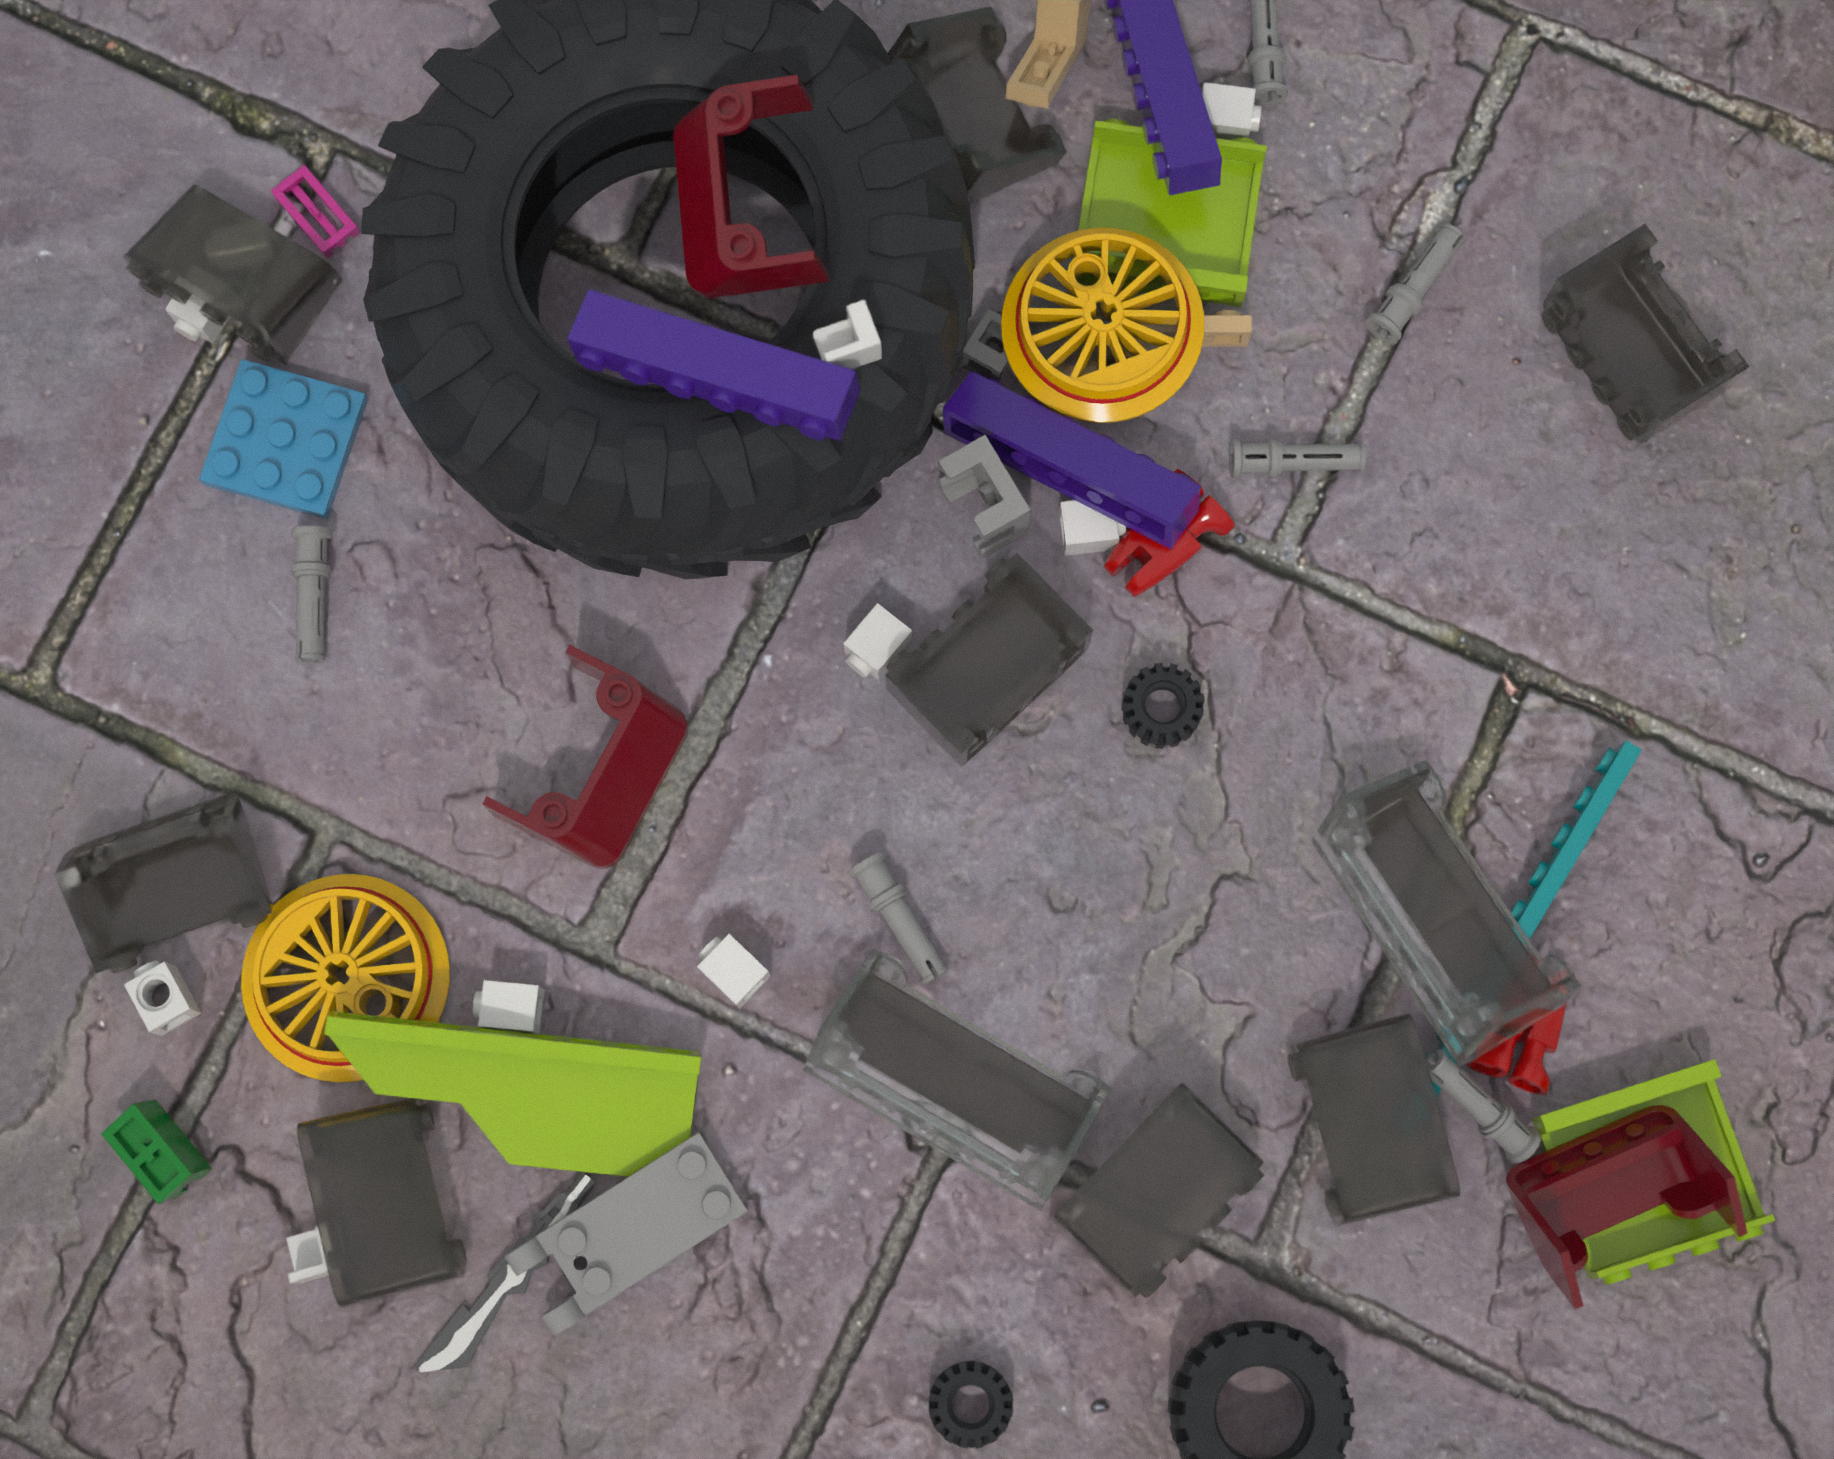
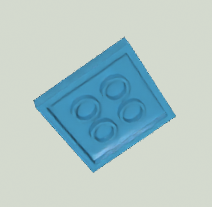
M241 359L199 481L205 486L328 520L369 398L365 393Z

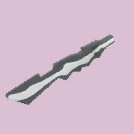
M581 1172L569 1189L559 1193L532 1221L536 1226L530 1234L515 1243L508 1252L579 1208L583 1199L597 1182L587 1173ZM503 1256L487 1274L490 1284L470 1311L462 1304L418 1360L415 1366L418 1372L467 1367L506 1296L509 1294L526 1293L532 1271L548 1265V1257L526 1272L516 1276Z

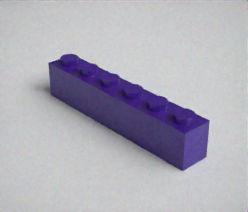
M1104 0L1106 9H1113L1115 17H1112V27L1116 43H1124L1125 50L1122 51V61L1127 77L1133 76L1135 84H1132L1135 108L1137 111L1143 110L1146 117L1142 119L1145 142L1147 145L1154 144L1156 153H1153L1152 160L1157 180L1164 179L1169 196L1219 186L1221 182L1222 157L1173 0Z
M589 289L567 338L577 361L590 370L599 372L603 371L604 368L621 373L625 379L635 384L646 385L648 382L664 386L668 392L677 397L690 399L693 395L709 400L710 404L722 411L731 413L735 412L736 409L753 414L762 423L770 426H780L781 423L798 428L805 436L816 440H824L828 437L841 441L860 393L855 370Z
M971 371L943 406L944 434L966 445L986 435L1003 464L1169 549L1173 548L1199 511L1201 485L1195 483L1187 475L1175 473L1155 463L1149 456L1141 453L1137 454L1117 444L1111 437L1097 434L1079 425L1073 418L1059 415L1041 406L1035 399L1028 396L1023 397L1005 388L993 378H985Z

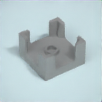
M986 435L938 460L939 468L946 475L939 479L938 486L948 502L952 503L978 489L982 500L988 507V509L974 517V523L980 535L974 538L973 545L982 559L1028 534L1031 510Z

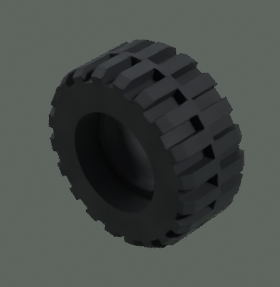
M1239 1321L1228 1324L1226 1327L1212 1331L1204 1336L1203 1340L1195 1348H1191L1183 1358L1185 1361L1180 1370L1176 1371L1171 1383L1173 1384L1171 1398H1168V1413H1170L1171 1426L1169 1427L1172 1439L1175 1441L1182 1459H1345L1347 1456L1343 1454L1347 1440L1352 1441L1354 1427L1350 1426L1351 1413L1355 1412L1353 1398L1349 1397L1346 1388L1349 1382L1344 1371L1340 1370L1333 1361L1335 1357L1326 1347L1319 1345L1314 1340V1337L1306 1332L1274 1321ZM1250 1367H1270L1285 1374L1299 1390L1304 1404V1423L1298 1438L1287 1450L1269 1458H1252L1237 1452L1223 1438L1217 1424L1216 1405L1220 1391L1233 1375Z

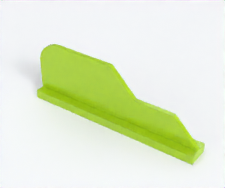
M330 1011L326 1017L324 1035H328L375 1094L460 1103L508 1164L628 1177L688 1139L691 1134L697 1078L701 1064L699 1051Z

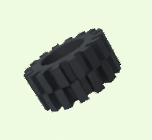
M1155 663L1153 668L1148 669L1147 666L1144 667L1137 676L1134 675L1125 690L1121 708L1124 714V724H1128L1130 728L1129 733L1134 738L1136 735L1141 738L1140 743L1146 746L1149 743L1155 744V748L1163 749L1164 745H1170L1171 748L1178 746L1181 741H1186L1191 737L1203 716L1205 699L1204 694L1200 693L1201 685L1198 680L1193 681L1190 678L1192 673L1186 669L1184 672L1178 670V665L1170 663L1169 667H1163V663ZM1167 690L1178 698L1180 712L1176 718L1168 722H1159L1150 717L1147 713L1145 702L1152 692Z
M976 1361L956 1363L944 1370L937 1377L929 1395L930 1418L936 1431L949 1443L966 1449L981 1448L996 1441L1009 1426L1008 1424L1013 1414L1012 1392L1004 1377L990 1365ZM964 1386H977L984 1390L989 1398L988 1413L979 1422L965 1423L959 1420L953 1412V1397Z

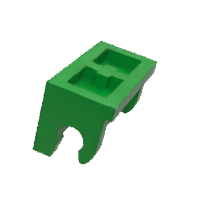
M156 1099L133 1103L101 1133L158 1205L166 1200L183 1195L187 1192L185 1188L187 1184L204 1177L213 1169Z

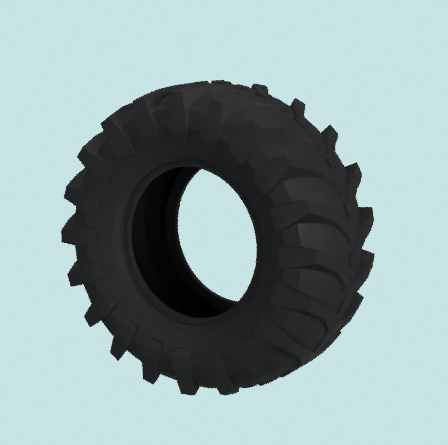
M496 0L488 6L498 21L500 29L475 48L462 50L453 48L438 49L422 66L440 85L430 95L419 113L403 121H392L387 124L378 146L396 154V157L389 170L383 191L369 206L363 207L361 234L374 235L372 268L369 270V280L363 298L369 322H374L377 340L384 354L381 360L389 383L402 409L439 465L510 531L553 552L559 549L593 569L639 577L643 567L685 580L728 576L727 561L779 562L811 548L806 533L844 521L858 519L882 497L874 486L884 477H890L895 470L921 454L933 433V427L929 425L931 416L937 405L944 403L947 394L959 376L964 358L963 349L967 336L968 318L972 316L975 258L970 204L965 181L958 159L944 133L934 103L903 59L892 62L876 33L856 13L839 0H833L823 11L812 0ZM798 75L813 101V110L753 119L744 131L724 136L727 174L737 176L754 184L778 201L799 224L812 249L829 272L830 282L806 286L796 310L784 327L768 344L821 360L813 338V332L848 319L846 308L848 305L865 300L881 342L882 359L851 369L856 371L860 393L841 441L828 437L824 440L812 439L802 434L796 427L783 423L780 426H770L762 423L753 414L736 409L732 413L725 412L710 404L709 400L692 395L690 399H684L671 394L664 386L647 383L646 385H639L599 371L590 370L582 366L575 357L557 344L540 325L539 291L544 265L554 242L570 218L596 194L614 183L642 172L676 167L674 130L676 125L703 100L723 86Z

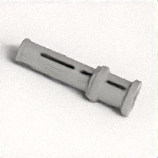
M1251 0L1253 50L1248 55L1247 65L1252 69V88L1256 89L1254 103L1259 105L1278 104L1288 96V88L1283 84L1282 67L1286 64V55L1279 47L1276 0Z
M1443 224L1405 278L1400 283L1390 286L1386 291L1387 299L1376 313H1371L1365 320L1367 329L1375 337L1389 344H1396L1400 340V331L1411 316L1418 315L1422 310V298L1447 266L1455 252L1465 242V236H1461L1462 232L1457 227L1451 224Z
M1231 438L1229 446L1231 478H1239L1241 473H1266L1269 478H1276L1277 475H1281L1282 471H1364L1366 463L1364 443L1282 444L1276 438H1269L1267 442L1241 443L1240 439ZM1305 456H1337L1338 458H1307V459H1305V458H1303V457H1305ZM1245 457H1261L1262 459H1246ZM1283 457H1292V459H1283Z
M298 526L292 528L291 536L296 539V563L291 566V574L294 579H297L295 661L319 663L325 661L324 591L325 580H328L332 574V567L327 565V541L332 538V530L321 526Z
M883 851L877 852L851 868L848 874L851 878H857L870 899L868 904L870 910H874L875 913L881 912L921 977L922 983L926 985L935 978L926 962L930 963L938 977L949 969L943 963L903 899L906 895L904 885L897 884L883 862L886 857Z
M1439 1049L1436 1051V1054L1432 1052L1426 1057L1422 1063L1421 1072L1435 1082L1454 1102L1474 1118L1480 1134L1485 1139L1496 1141L1505 1150V1156L1510 1162L1515 1164L1521 1163L1535 1153L1541 1142V1133L1535 1127H1527L1515 1116L1514 1108L1509 1103L1497 1102L1474 1079L1457 1066L1443 1050Z

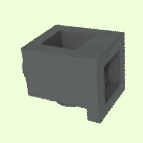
M987 308L963 349L964 358L961 367L985 378H993L999 382L1009 364L1002 340V311L996 313ZM996 343L1000 346L1001 351L997 352L986 344Z

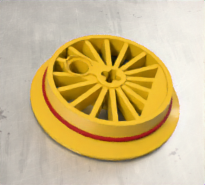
M1117 228L1078 230L1056 238L1041 247L1022 265L1015 275L1005 297L1001 319L1002 340L1006 357L1015 376L1023 387L1036 400L1049 409L1075 420L1093 423H1114L1133 419L1153 411L1174 396L1189 378L1197 363L1202 348L1205 327L1204 311L1198 289L1191 275L1177 257L1165 247L1144 235ZM1099 250H1100V257L1097 256L1096 254L1085 253V252L1099 251ZM1109 251L1127 254L1113 285L1109 278ZM1073 257L1068 271H1066L1060 263ZM1138 258L1148 264L1149 267L1121 292L1135 259ZM1050 272L1068 290V294L1040 282ZM1090 273L1096 276L1098 281L1092 286H1083L1076 281V278L1081 274ZM1158 274L1167 284V286L1134 297ZM1033 295H1036L1065 308L1029 307ZM1173 297L1177 307V311L1141 310ZM1100 302L1103 317L1110 319L1109 324H1104L1101 319H1096V303ZM1028 322L1066 323L1031 335ZM1141 324L1178 325L1175 338H1172ZM1073 335L1047 360L1038 350L1041 346ZM1132 336L1158 346V348L1146 351ZM1086 341L1070 377L1055 369ZM1120 343H1121L1134 357H1131V358L1126 359V358H1125V355H1124V353H1123V350H1122V348H1121ZM1097 345V370L1082 376ZM1107 346H1109L1116 363L1106 367Z
M339 874L319 878L299 886L280 899L266 913L252 934L244 956L241 973V991L245 1012L253 1031L263 1046L285 1066L302 1075L322 1081L338 1083L356 1082L364 1079L340 1050H321L326 1035H324L326 1017L330 1011H335L336 1009L338 1012L349 1013L350 1009L356 1014L369 1015L366 1009L367 1001L372 995L383 993L386 998V1007L382 1013L376 1016L399 1018L398 1015L401 1009L399 998L409 1002L400 1018L439 1023L446 1006L450 987V962L446 943L440 928L427 909L415 897L395 884L380 878L359 874ZM342 900H356L359 902L346 940H344ZM371 904L386 910V913L358 944ZM329 908L331 909L333 946L320 922L321 917ZM397 920L406 934L368 953L394 921ZM311 929L324 954L304 938ZM299 945L315 958L317 963L289 954ZM409 945L412 946L415 962L371 966ZM282 963L313 971L311 973L271 976ZM339 967L345 969L347 976L350 977L345 984L339 982V978L334 974ZM415 973L412 992L387 985L378 978L379 976ZM311 983L270 1004L268 987ZM312 997L288 1027L284 1029L276 1015ZM323 1005L308 1047L296 1040L295 1037Z

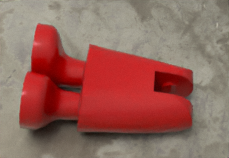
M1178 468L1174 471L1175 473H1183L1187 475L1185 472L1179 470ZM1202 487L1200 490V500L1204 497ZM1208 495L1199 504L1198 513L1172 549L1128 528L1112 549L1103 568L1114 577L1136 558L1143 567L1135 573L1125 586V589L1135 598L1168 577L1202 549V546L1197 541L1201 534L1211 531L1217 535L1225 536L1235 528V524L1221 505Z
M1526 952L1505 984L1486 1024V1028L1495 1033L1493 1040L1488 1045L1472 1048L1468 1051L1464 1064L1471 1070L1495 1078L1505 1077L1512 1063L1514 1047L1516 1043L1524 1045L1510 1071L1507 1079L1508 1083L1528 1093L1547 1095L1551 1082L1543 1066V1058L1545 1053H1555L1565 1015L1570 975L1568 968L1555 964L1547 978L1541 996L1530 992L1541 959L1539 956Z

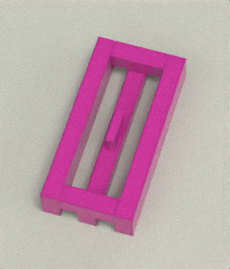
M305 165L271 190L274 198L326 259L333 255L332 250L337 246L342 248L346 245L347 242L345 240L351 235L355 238L360 234L355 223ZM305 180L344 227L337 231L299 187V183ZM291 190L330 238L324 241L285 194Z

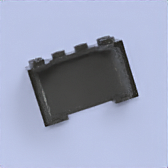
M192 185L123 255L124 259L128 262L126 270L140 279L138 285L145 291L161 299L163 294H166L183 305L190 300L200 306L199 312L214 324L222 326L224 322H227L237 328L236 334L248 343L246 348L255 356L266 362L274 358L284 365L292 357L343 281L337 270L322 257L197 185Z

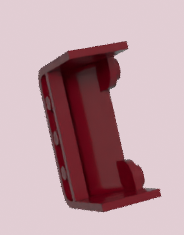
M798 75L723 86L685 115L675 127L674 147L685 274L690 286L703 297L719 298L830 282L829 272L814 250L768 257L766 240L756 227L745 223L731 225L724 136L744 131L753 119L813 110V101Z
M569 645L565 653L574 668L600 681L596 691V699L600 709L609 717L619 721L581 794L576 801L562 793H546L535 801L527 816L487 796L482 804L494 817L594 868L607 869L616 865L623 857L687 737L688 723L680 709L633 676Z
M1654 1105L1644 1108L1512 1167L1506 1176L1510 1197L1542 1266L1575 1310L1584 1306L1575 1272L1586 1265L1589 1257L1583 1239L1655 1207L1665 1204L1672 1214L1686 1219H1696L1716 1210L1738 1237L1748 1234L1735 1176L1675 1109L1665 1105Z

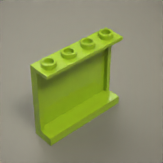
M1107 119L1104 122L1095 120L1078 230L1117 228L1144 235L1165 247L1184 265L1198 289L1202 302L1241 308L1247 289V272L1267 146L1259 145L1256 141L1249 138H1235L1233 140L1216 138L1222 157L1220 185L1169 196L1164 179L1157 180L1152 160L1153 153H1156L1154 144H1146L1143 128L1130 126L1126 121L1120 119ZM1099 250V251L1085 252V253L1096 254L1097 256L1100 257V250ZM1109 251V278L1112 285L1127 255L1125 253ZM1136 258L1122 290L1144 272L1149 265ZM1084 273L1079 275L1076 281L1080 284L1094 285L1098 279L1093 274ZM1158 274L1140 293H1148L1167 286V284Z
M1716 1059L1531 1118L1533 1126L1541 1133L1540 1145L1544 1153L1644 1108L1654 1105L1669 1106L1681 1115L1735 1176L1748 1234L1738 1237L1716 1210L1696 1219H1686L1675 1216L1665 1204H1662L1583 1239L1589 1255L1588 1261L1584 1266L1588 1279L1603 1277L1605 1285L1616 1283L1632 1277L1630 1268L1647 1263L1649 1271L1676 1263L1674 1257L1676 1253L1691 1249L1693 1256L1708 1253L1720 1248L1718 1239L1734 1235L1737 1242L1764 1234L1761 1225L1776 1221L1773 1214H1764L1714 1080L1722 1077Z

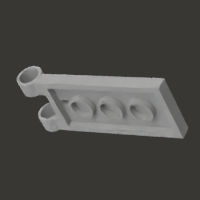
M697 1132L537 1235L523 1242L504 1257L516 1276L534 1267L551 1254L555 1257L576 1291L541 1315L550 1332L555 1336L742 1216L748 1210L703 1137ZM583 1256L587 1259L588 1264L584 1269H577L574 1266L576 1257Z

